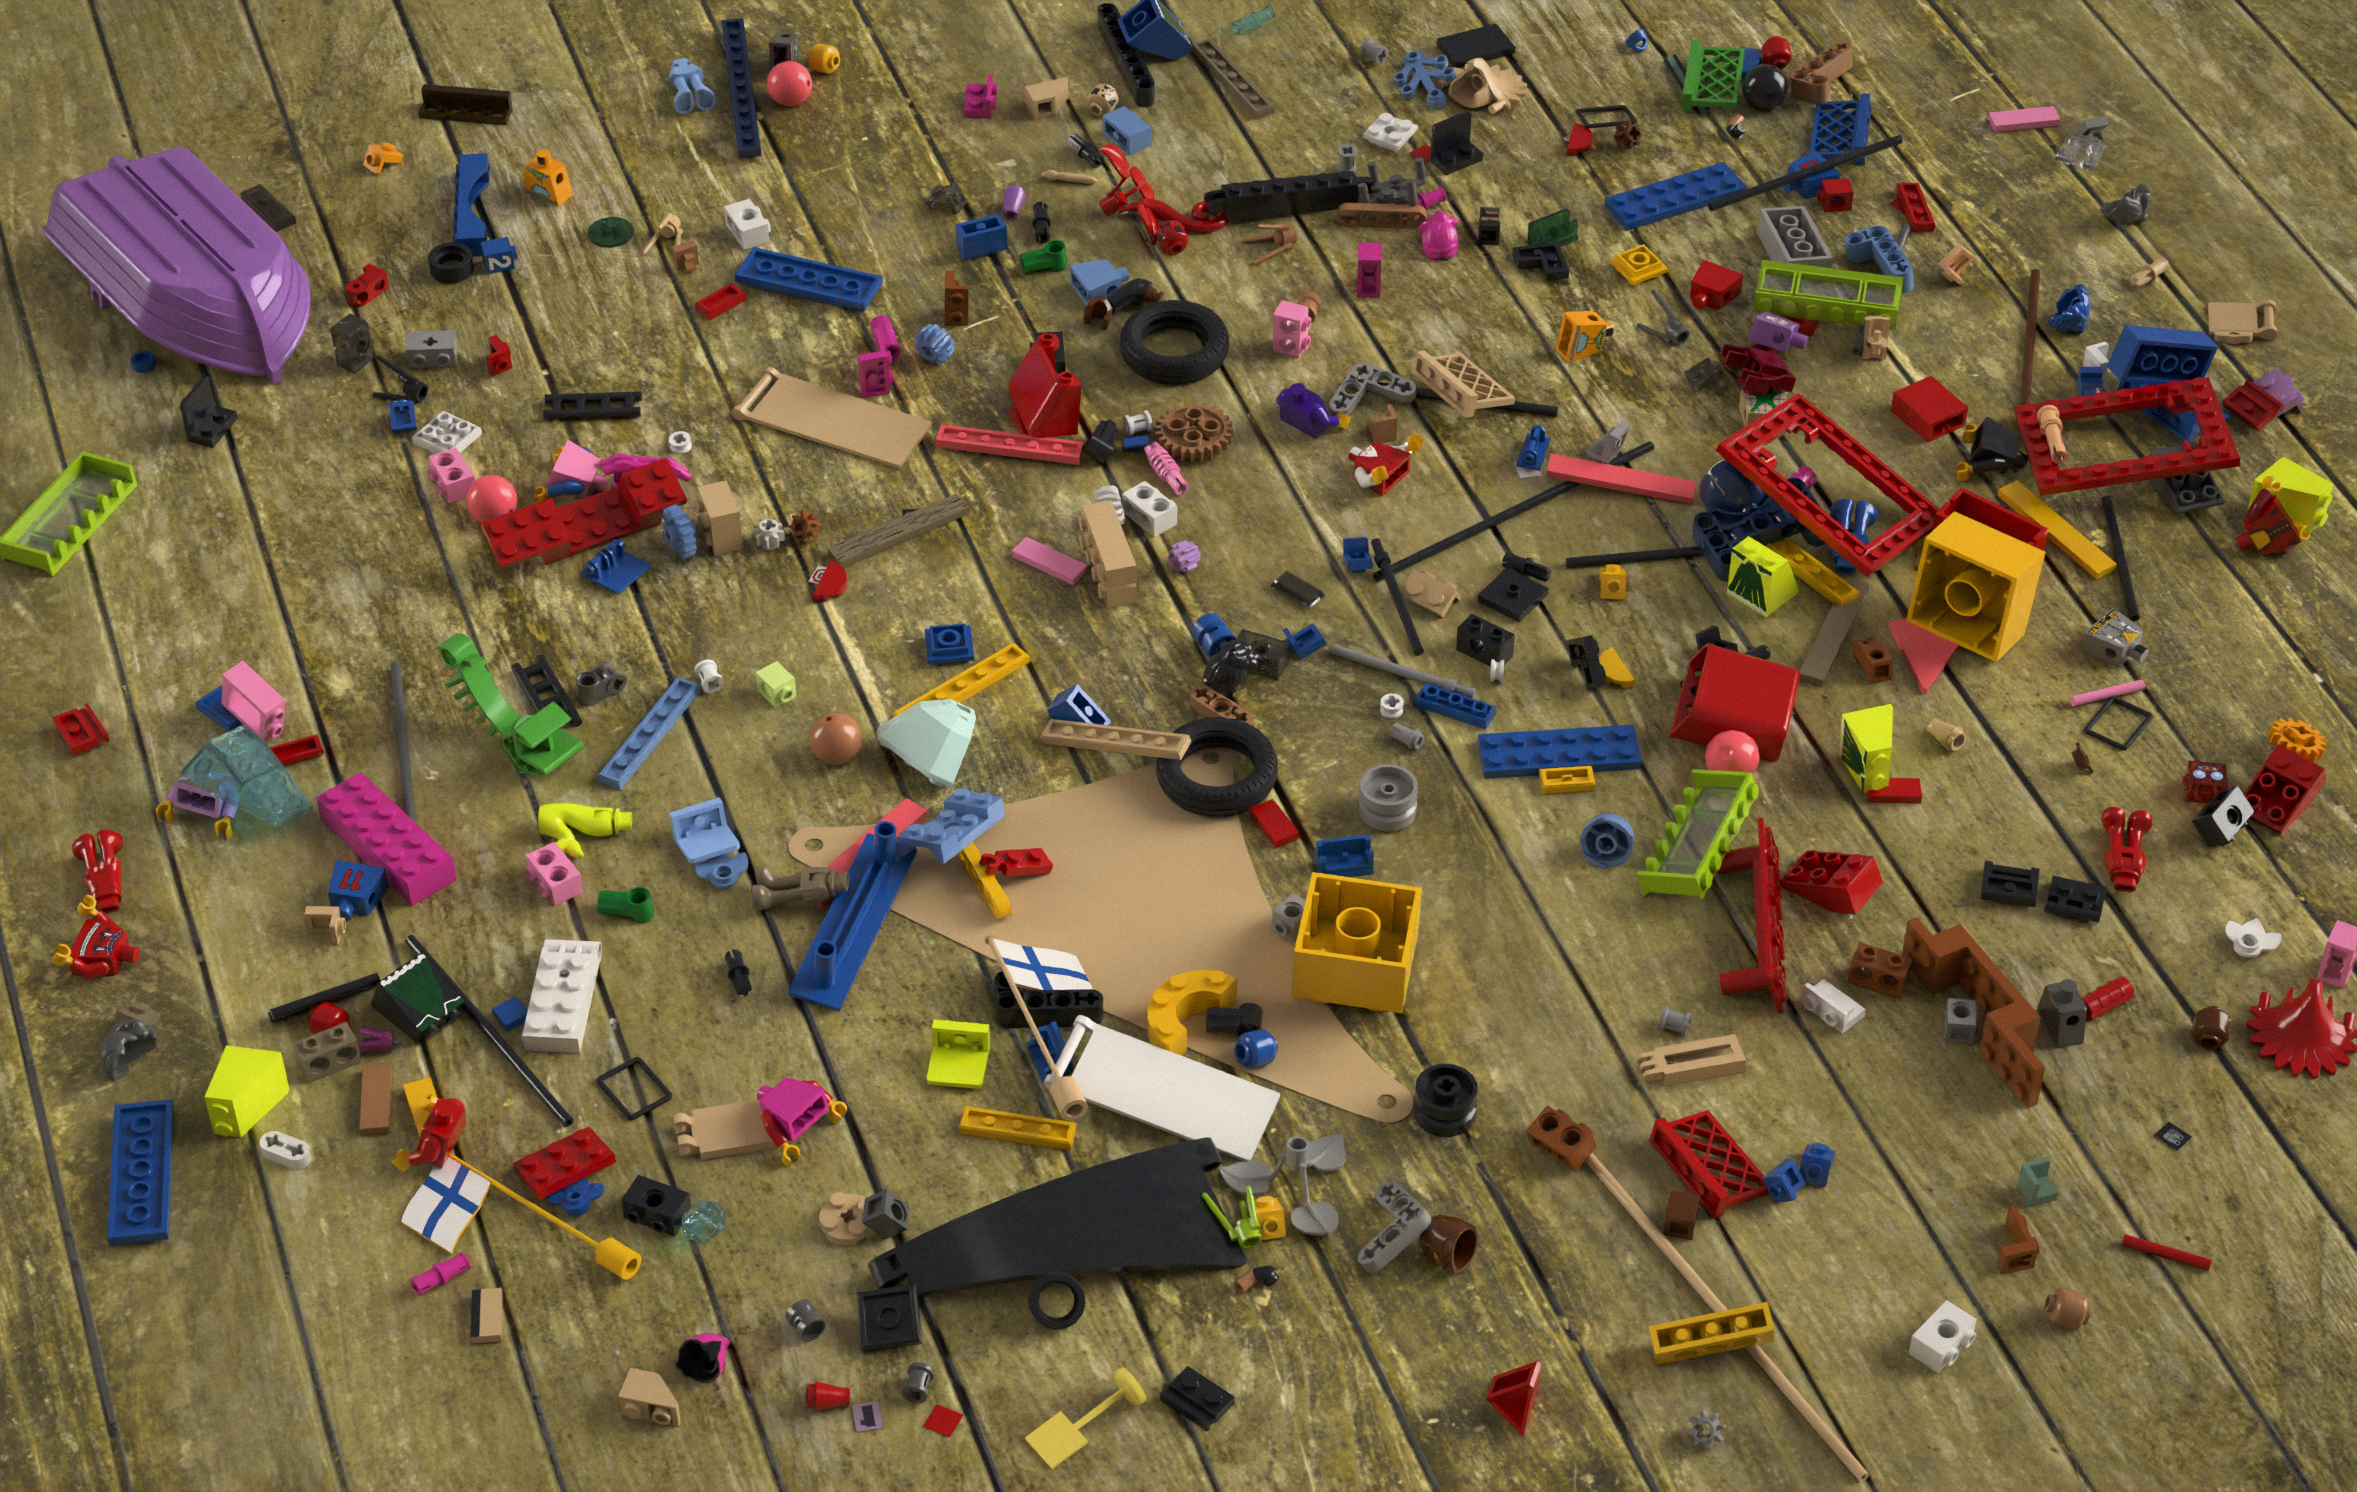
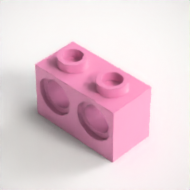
M1283 300L1280 302L1273 314V352L1300 358L1304 349L1307 350L1311 341V337L1308 336V330L1311 325V317H1308L1309 307Z
M455 447L429 456L430 467H427L428 475L431 481H436L439 494L441 496L444 495L449 503L466 498L468 489L475 481V478L458 449Z
M555 842L526 855L527 867H525V872L531 882L535 881L538 884L541 895L544 898L548 897L554 906L583 893L581 874Z
M2339 920L2336 921L2326 943L2317 976L2318 980L2344 989L2357 957L2356 926Z

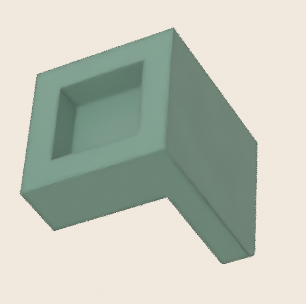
M2048 1157L2022 1163L2017 1186L2030 1207L2057 1200L2058 1192L2048 1177L2050 1167Z

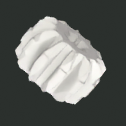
M1114 485L1100 487L1101 489L1095 490L1093 494L1094 503L1111 500L1120 524H1124L1126 517L1117 487Z

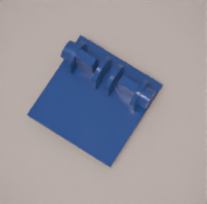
M614 539L607 546L608 548H603L592 560L586 563V567L580 575L620 594L651 567V564L625 552V542L622 539Z

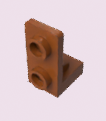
M2010 1206L2007 1213L2006 1226L2015 1243L2000 1248L1997 1267L2001 1275L2033 1268L2036 1256L2039 1254L2038 1241L2029 1233L2025 1217L2019 1214L2016 1206Z

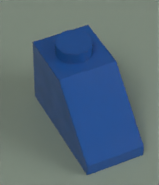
M1078 684L1058 693L1047 709L1052 717L1057 720L1108 726L1111 723L1106 714Z

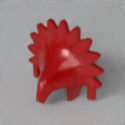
M2311 978L2305 991L2296 999L2292 997L2294 987H2290L2280 1005L2269 1008L2271 994L2268 992L2260 993L2258 1006H2252L2250 1009L2251 1014L2257 1019L2248 1020L2246 1024L2247 1028L2257 1032L2250 1036L2249 1042L2263 1046L2259 1052L2260 1058L2275 1057V1070H2280L2289 1065L2293 1077H2298L2305 1069L2313 1079L2318 1078L2320 1068L2333 1076L2337 1072L2336 1064L2349 1066L2351 1060L2346 1053H2357V1045L2350 1041L2357 1038V1030L2353 1029L2355 1014L2352 1012L2344 1013L2342 1024L2334 1017L2332 996H2329L2327 1005L2323 998V981Z

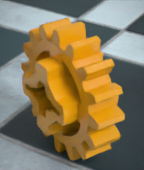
M2280 718L2278 722L2274 721L2268 734L2270 744L2276 746L2279 744L2315 763L2316 759H2321L2327 746L2324 743L2325 737L2318 736L2320 731L2312 730V725H2307V723L2298 720L2296 723L2291 718H2288L2287 722Z

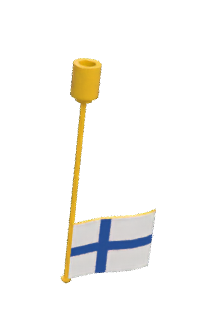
M451 1153L443 1168L433 1166L428 1178L409 1202L401 1220L404 1226L453 1255L454 1248L461 1234L480 1210L492 1185L596 1248V1263L624 1280L632 1278L641 1265V1255L614 1238H607L597 1243Z

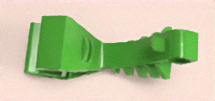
M456 633L438 646L446 666L459 670L457 674L444 683L446 688H451L461 682L465 683L466 686L453 695L455 700H459L468 694L472 695L474 700L463 709L465 712H468L474 707L479 706L483 714L475 719V721L479 725L486 719L489 720L493 726L487 731L490 736L497 732L501 734L503 747L519 770L533 776L545 777L584 748L582 741L560 729L570 722L571 718L554 701L533 715L519 717L503 698L497 685L492 681L491 672L487 671L484 666L487 662L486 658L480 657L473 641L467 635Z

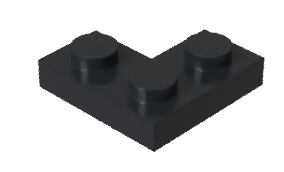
M1558 242L1513 247L1512 256L1517 269L1541 267L1546 281L1569 278V268Z
M1593 635L1566 640L1571 665L1581 664L1587 689L1606 685L1604 680L1606 679V672L1603 665L1599 662V646L1597 641L1593 639Z

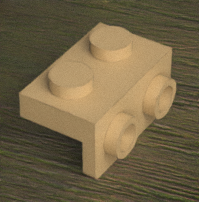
M1413 569L1401 589L1404 600L1444 618L1452 602L1461 599V595L1456 590V585L1447 580H1444L1442 583L1436 580L1435 575L1426 570H1423L1421 573Z

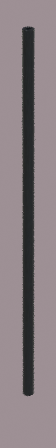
M1648 441L1613 458L1608 464L1621 466L1654 450V444ZM1565 481L1390 565L1393 574L1563 494L1582 483ZM1381 570L1373 573L1375 581L1379 582L1385 579Z

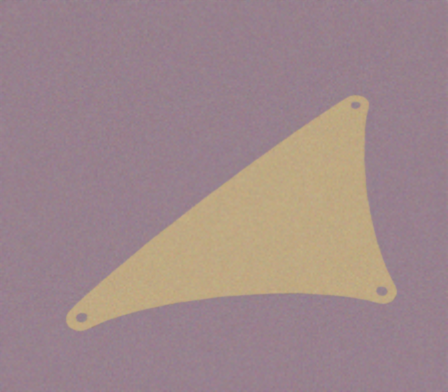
M1223 747L1201 749L1186 757L1180 766L1182 772L1189 779L1199 784L1216 787L1234 784V753L1232 749ZM1207 752H1215L1219 755L1220 759L1215 764H1207L1202 760V757ZM1156 762L1083 786L1019 802L1003 804L1005 817L973 841L981 856L986 853L994 855L996 851L1042 848L1053 864L1050 874L1004 876L999 871L994 875L1009 900L1012 911L1011 916L999 920L994 917L962 865L958 853L945 864L938 862L929 848L916 847L917 855L890 908L894 912L995 961L997 959L990 945L985 943V937L990 934L995 936L997 940L1021 946L1052 949L1075 955L1092 988L1103 995L1104 1011L1148 1030L1147 1011L1150 998L1163 982L1174 975L1188 971H1223L1237 978V1001L1230 1008L1238 1009L1244 1003H1255L1262 1008L1261 1029L1267 1030L1276 1039L1278 1044L1276 1057L1269 1065L1253 1069L1246 1068L1237 1060L1234 1052V1047L1239 1037L1236 1033L1206 1031V1013L1191 1015L1181 1021V1024L1187 1028V1048L1311 1098L1385 1123L1397 1122L1410 1114L1413 1108L1411 1093L1369 1057L1344 1029L1327 1004L1292 997L1294 952L1283 936L1271 930L1273 911L1258 881L1245 844L1238 814L1227 817H1208L1207 815H1197L1182 809L1173 803L1162 790L1157 778ZM937 816L926 817L919 824L924 826ZM876 824L804 828L797 831L791 837L788 849L790 854L810 867L826 868ZM819 839L822 841L823 847L818 851H809L806 849L805 844L808 840ZM1382 1095H1391L1396 1099V1105L1391 1109H1384L1378 1105L1377 1101Z

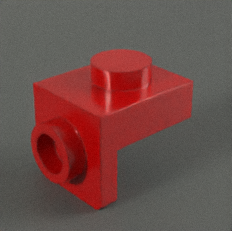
M497 335L489 337L490 355L486 357L489 374L495 376L512 369L511 351L508 344L502 342Z

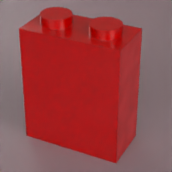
M1932 376L1893 392L1891 411L1927 443L1966 426L1969 408Z

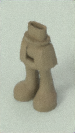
M758 865L755 872L757 885L752 887V901L757 911L768 910L774 906L795 900H804L805 905L809 906L828 899L830 895L831 897L836 896L837 892L848 891L849 874L848 872L837 873L836 870L824 867H807L803 869L802 873L779 877L772 873L769 866Z

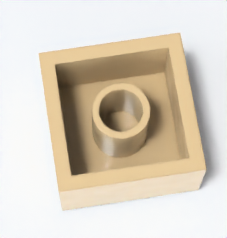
M727 480L699 486V497L695 498V504L701 516H697V522L700 531H705L703 536L706 546H711L714 556L743 549L740 511Z

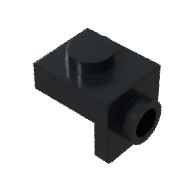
M1713 625L1695 635L1698 650L1705 644L1711 643L1739 652L1737 644L1721 639L1718 626Z

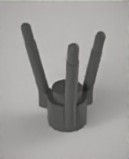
M1654 289L1651 290V293L1667 313V318L1670 320V323L1665 327L1666 335L1641 323H1638L1637 327L1664 340L1668 345L1672 342L1676 345L1683 344L1689 338V330L1675 317L1660 295Z

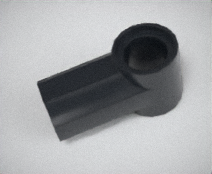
M1110 419L1107 421L1101 420L1082 451L1103 464L1114 448L1113 442L1119 432L1116 427L1117 424Z
M1244 1003L1238 1009L1208 1007L1206 1031L1236 1033L1239 1037L1243 1033L1259 1030L1262 1025V1008L1255 1003Z

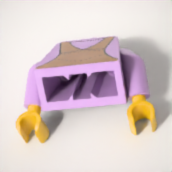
M201 769L185 777L178 778L166 797L167 803H161L156 808L159 819L162 820L165 816L167 823L173 822L176 817L172 809L173 806L214 818L222 817L223 819L215 823L216 835L219 837L220 832L226 830V838L230 839L233 835L230 820H234L239 805V791L235 787V779L230 773L223 772L221 774Z

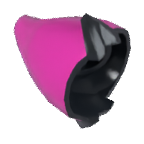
M710 1332L692 1336L680 1346L675 1367L686 1378L690 1377L703 1384L714 1382L725 1367L726 1349L730 1341L725 1336Z

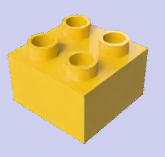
M1954 511L1925 537L1906 621L1997 662L2025 635L2046 552ZM1955 611L1962 616H1973L1981 611V615L1974 622L1951 612Z
M1312 872L1294 950L1292 997L1308 999L1320 1004L1335 1003L1367 1008L1375 1012L1402 1013L1418 937L1422 888Z

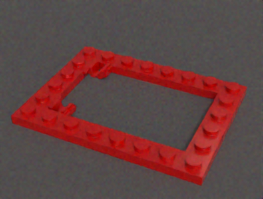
M2197 377L2193 380L2171 381L2160 385H2146L2133 389L2125 388L2113 392H2098L2093 395L2073 396L2067 399H2052L2046 402L2025 403L2020 406H2014V416L2040 496L2240 466V456L2209 377ZM2053 405L2059 410V419L2067 421L2166 406L2168 412L2173 414L2186 413L2190 409L2195 415L2202 435L2196 446H2190L2189 440L2181 442L2183 452L2180 453L2172 452L2166 455L2146 456L2133 460H2120L2106 464L2098 463L2092 466L2060 470L2058 464L2054 463L2051 459L2047 437L2040 430L2041 423L2037 418V413L2041 407Z
M1799 393L1719 443L1715 450L1724 460L1736 467L1745 477L1749 478L1764 493L1773 498L1783 509L1791 513L1801 524L1809 528L1820 540L1827 543L1839 556L1845 558L1857 571L1863 573L1866 577L1872 575L1933 530L1935 513L1939 508ZM1803 431L1806 444L1810 445L1817 439L1821 440L1830 450L1838 454L1848 465L1855 468L1866 480L1872 482L1884 495L1890 497L1910 515L1865 545L1773 468L1776 467L1778 462L1775 456L1765 449L1764 446L1786 432L1797 434Z

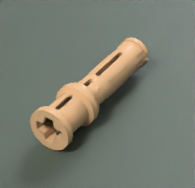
M2045 405L2037 413V418L2041 423L2040 430L2047 437L2052 461L2061 464L2063 463L2061 456H2063L2064 461L2068 458L2061 435L2063 424L2059 419L2057 407Z

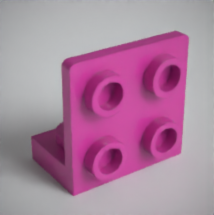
M879 328L874 329L876 352L857 355L862 398L890 394V384L894 383L892 370H889V365H892L891 352L886 351L888 350L886 336H881Z

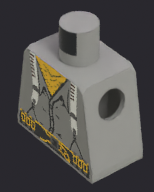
M2114 608L2085 632L2081 650L2086 654L2116 666H2121L2130 657L2143 662L2149 653V649L2141 645L2142 628Z

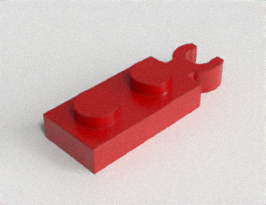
M1042 848L996 851L994 855L983 854L979 861L980 865H988L985 871L987 875H995L999 871L1004 876L1050 874L1053 868L1052 862Z

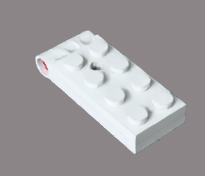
M545 939L522 1034L524 1050L580 1053L598 968L601 962V942Z

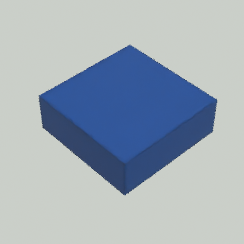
M1148 435L1124 438L1121 442L1122 451L1144 449L1149 444Z
M515 996L492 1008L493 1016L508 1032L525 1023L528 1009Z

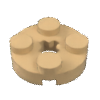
M843 1192L831 1195L830 1200L824 1204L819 1214L820 1228L826 1234L827 1240L835 1245L850 1247L858 1245L857 1241L865 1237L867 1241L875 1234L872 1229L862 1223L866 1197L858 1194H845ZM846 1217H853L854 1219H856L850 1220L849 1223H844V1218Z

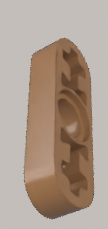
M1197 685L1190 690V705L1208 718H1232L1253 725L1251 712L1206 685ZM1218 707H1224L1228 709L1225 712L1215 711V709Z

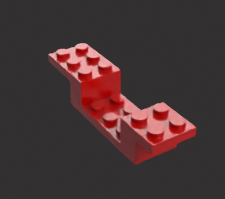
M664 458L621 473L618 487L556 508L553 499L549 498L481 522V528L501 569L540 555L545 565L610 543L614 539L618 540L661 525L663 509L675 504L682 506L687 503V498L668 459Z

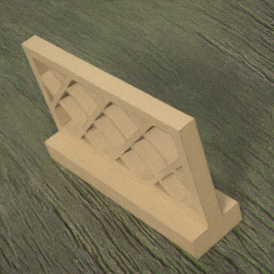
M1425 350L1417 351L1412 373L1465 418L1473 417L1475 409L1514 404L1515 397L1462 353L1432 357Z

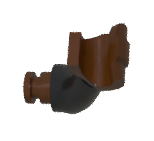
M1137 278L1119 287L1107 298H1092L1084 310V324L1090 323L1092 318L1103 319L1101 329L1107 330L1113 314L1131 304L1143 306L1144 303L1151 304L1162 301L1164 292L1160 291V293H1157V289L1152 287L1153 283L1146 279Z

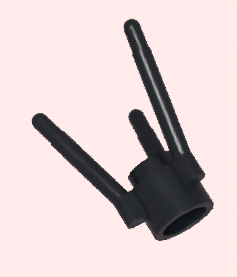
M380 355L376 356L377 360L399 374L398 378L405 382L403 392L406 395L374 392V397L393 400H413V402L414 400L422 402L426 398L429 389L427 384L410 376Z

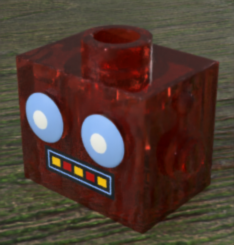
M2188 760L2186 773L2182 777L2185 802L2207 804L2217 791L2227 789L2229 787V780H2227L2226 764Z

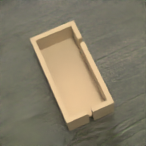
M1112 501L1082 505V516H1079V525L1083 534L1079 535L1081 549H1086L1087 565H1092V578L1094 582H1098L1097 588L1100 599L1105 600L1107 608L1137 603L1136 563Z

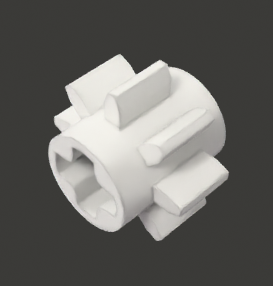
M765 519L759 522V528L753 529L756 545H761L766 550L776 549L779 547V541H785L782 523L778 524L773 519Z

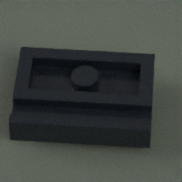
M1187 1366L1169 1384V1388L1165 1392L1162 1391L1160 1393V1401L1205 1431H1208L1210 1426L1214 1422L1216 1423L1235 1404V1396Z

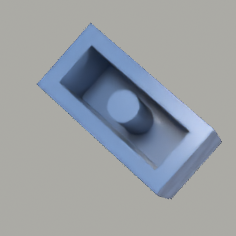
M1125 106L1102 116L1103 135L1128 155L1151 146V127Z

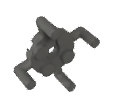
M1423 158L1414 159L1417 178L1403 179L1402 175H1393L1385 182H1380L1376 162H1369L1367 164L1369 177L1374 182V186H1371L1372 198L1369 199L1367 184L1360 183L1358 184V191L1361 203H1394L1416 206L1418 204L1417 188L1427 182Z

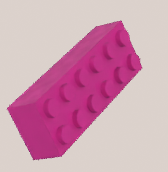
M362 772L357 773L316 797L320 819L368 865L386 868L388 884L411 906L457 880L453 857Z

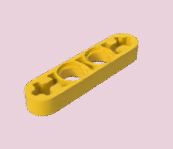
M971 842L958 853L962 865L994 917L999 920L1011 916V906L1006 894L994 875H987L985 873L988 865L979 864L981 854L975 844Z

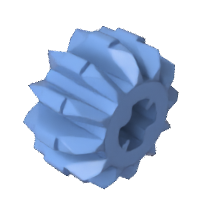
M936 324L924 326L914 338L916 343L914 347L919 350V355H922L925 361L929 360L932 365L945 363L955 351L953 346L955 342L950 339V334H947L944 328L940 329Z

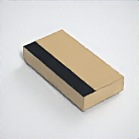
M502 1288L472 1290L470 1333L472 1344L502 1341Z

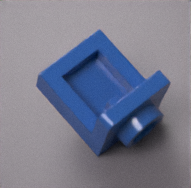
M1367 537L1343 539V560L1348 571L1364 573L1366 569H1373Z
M1314 623L1293 636L1287 627L1283 629L1286 639L1283 640L1285 646L1290 653L1296 652L1300 660L1327 644Z
M1821 1143L1807 1144L1799 1170L1807 1184L1826 1187L1829 1172L1834 1162L1835 1150H1831L1829 1146Z
M1785 1159L1763 1177L1769 1194L1776 1202L1793 1201L1797 1198L1795 1192L1806 1184L1793 1159Z

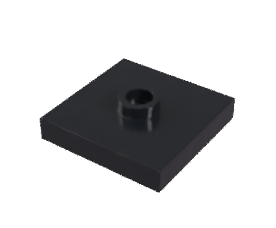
M1506 568L1478 594V602L1520 622L1548 595L1549 588Z
M916 1284L857 1292L863 1352L922 1344Z

